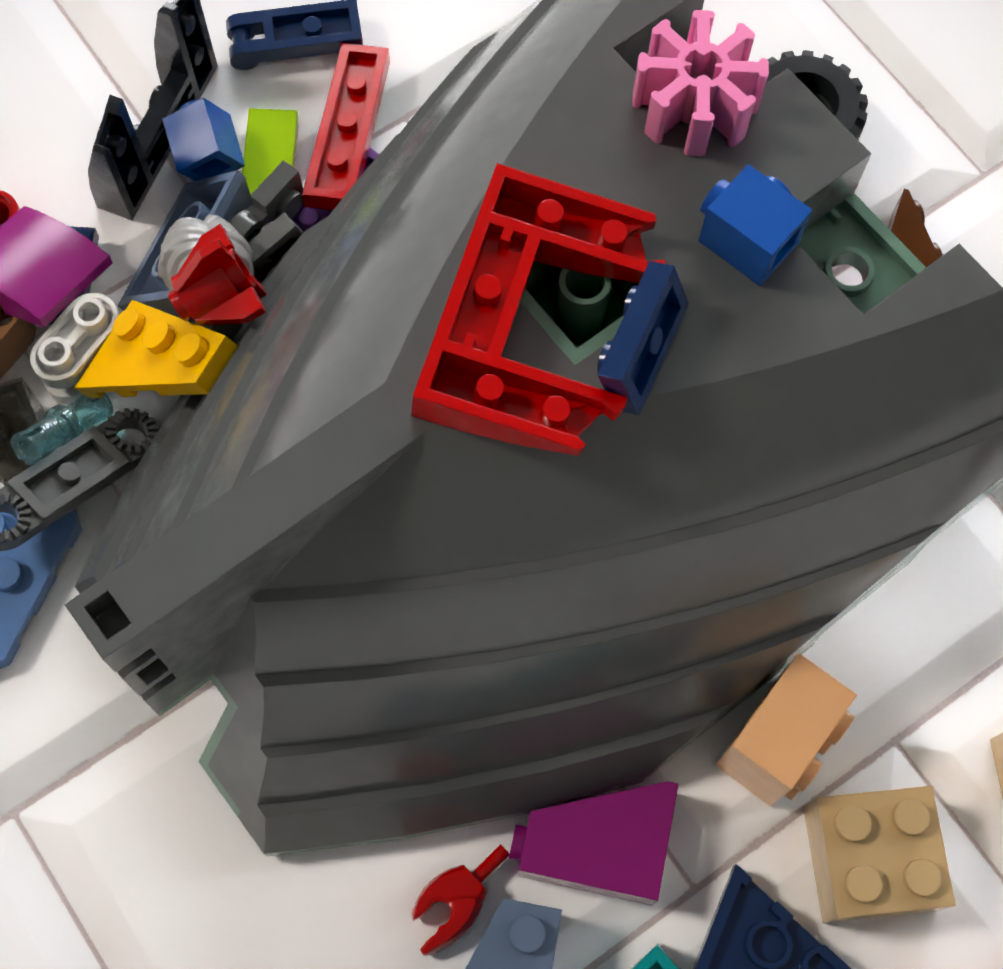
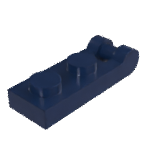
M341 0L236 13L226 19L227 37L233 42L229 47L230 64L238 70H250L262 62L339 53L341 43L363 45L357 0ZM265 34V38L253 39L255 35Z

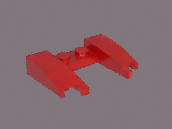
M497 163L415 388L411 416L462 432L511 444L578 456L584 451L586 446L579 436L601 414L613 421L619 417L625 408L627 397L504 358L502 355L534 261L580 273L639 283L649 263L645 258L640 233L654 229L656 224L655 213ZM665 259L652 260L653 262L666 264Z

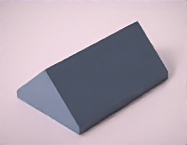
M236 170L185 183L117 306L126 310L130 302L134 300L181 318L169 300L168 293L171 291L165 286L163 279L158 277L161 244L169 228L178 219L193 217L204 221L209 214H214L230 223L239 212L247 210L251 206L252 201L246 178L242 173Z

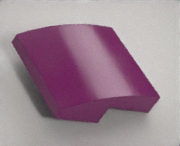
M24 205L0 226V303L6 314L44 328L111 266L113 262L108 253L76 230L49 215Z

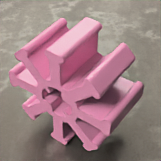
M709 10L693 11L687 42L670 27L671 22L667 19L662 20L653 27L648 54L641 52L638 56L633 87L632 106L639 109L642 105H649L644 132L655 143H661L664 134L680 121L689 124L684 148L686 156H705L713 126L728 139V146L734 147L740 143L746 136L751 115L758 112L769 74V62L766 58H761L759 62L748 61L755 33L744 23H738L735 32L718 46L710 43L715 13Z

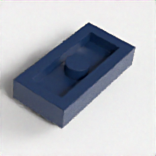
M649 261L639 285L633 286L627 294L624 304V317L613 341L607 342L600 353L597 376L604 390L627 397L623 412L640 415L689 305L674 265Z

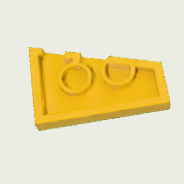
M132 300L126 310L121 312L114 321L113 330L74 388L88 398H102L104 392H115L121 397H136L138 391L155 390L161 396L208 394L238 345L223 334L189 321L186 322L179 317Z

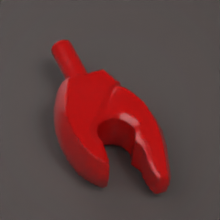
M501 844L474 871L470 872L465 865L449 868L434 877L423 888L411 913L413 921L421 918L434 904L439 902L446 903L451 909L449 921L439 926L436 934L428 939L420 948L423 956L435 954L460 939L474 924L488 893V890L481 883L509 857V852Z

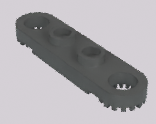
M124 408L123 412L117 411L114 416L111 415L97 427H91L7 481V485L0 489V512L13 515L19 523L16 524L15 528H10L9 532L5 529L3 533H0V551L11 550L22 545L136 468L159 431V426L155 423L154 417L150 418L148 416L149 413L146 411L141 413L136 408H134V411H130L129 408ZM133 428L141 431L146 438L145 441L140 442V445L135 443L134 446H131L130 442L126 445L124 440L120 441L117 433L123 429Z

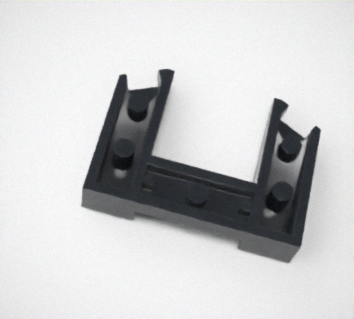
M174 0L172 3L166 2L157 12L154 50L156 68L161 85L154 88L150 96L149 108L141 123L133 126L123 99L111 94L109 95L88 167L90 190L96 207L133 221L171 152L162 119L180 110L183 104L192 100H199L218 67L200 0Z

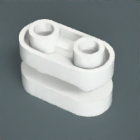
M87 293L77 297L41 336L31 350L30 363L33 370L43 382L51 397L61 404L78 405L90 399L74 387L113 330L114 321L120 314L115 303L106 295Z

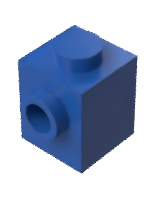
M204 97L183 104L180 110L162 119L178 173L193 181L236 171L245 166L231 115Z
M747 164L731 183L725 179L720 180L706 196L700 208V212L705 215L698 241L761 287L800 243L812 209L794 197L783 182L775 177L765 176Z

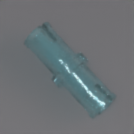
M104 392L102 398L93 399L83 395L66 406L55 405L45 412L41 421L13 435L11 447L19 460L25 459V464L34 465L47 454L65 445L99 422L108 419L113 414L112 402Z

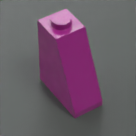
M666 781L530 811L527 826L515 825L509 859L520 861L517 876L653 906L659 900L679 784Z

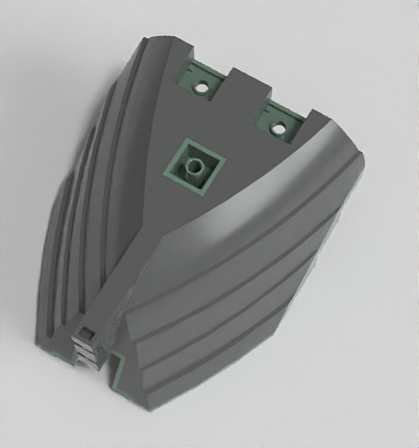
M536 0L500 30L475 45L429 96L403 130L377 156L331 214L306 230L259 281L267 293L265 297L260 299L266 313L248 324H243L232 339L238 347L208 394L179 396L134 470L75 585L79 595L64 604L102 660L115 673L117 672L122 680L141 696L159 716L163 715L211 680L228 704L198 762L265 856L407 839L529 814L530 811L569 803L643 782L784 670L798 653L802 655L809 650L829 627L905 568L931 540L1003 484V287L960 243L928 267H925L855 194V190L872 153L788 68L766 83L758 112L751 115L745 138L734 147L728 146V139L713 126L705 156H686L684 148L689 124L680 121L665 133L662 142L659 144L655 143L645 134L644 130L649 105H642L639 109L632 106L638 56L641 52L648 54L652 29L664 19L671 22L670 27L687 42L692 13L695 10L703 9L704 0ZM497 163L655 213L656 224L654 229L640 233L646 261L665 259L666 264L674 265L689 303L640 415L622 412L613 421L601 414L579 436L586 446L584 451L578 456L511 444L462 432L411 416L415 388ZM747 164L763 175L775 177L783 182L794 197L812 209L800 243L761 287L698 241L705 215L700 212V208L706 196L720 180L725 179L731 183ZM534 261L502 357L604 390L597 376L599 356L604 345L609 341H613L622 322L624 304L628 292L633 286H638L639 283L580 273ZM841 264L853 266L861 274L863 282L858 285H845L834 277L832 267Z

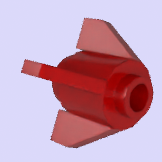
M221 224L201 235L179 272L171 277L174 290L168 293V297L176 312L186 322L193 318L201 326L248 324L266 313L260 300L267 295L264 287L250 274L248 268L234 250L235 248Z

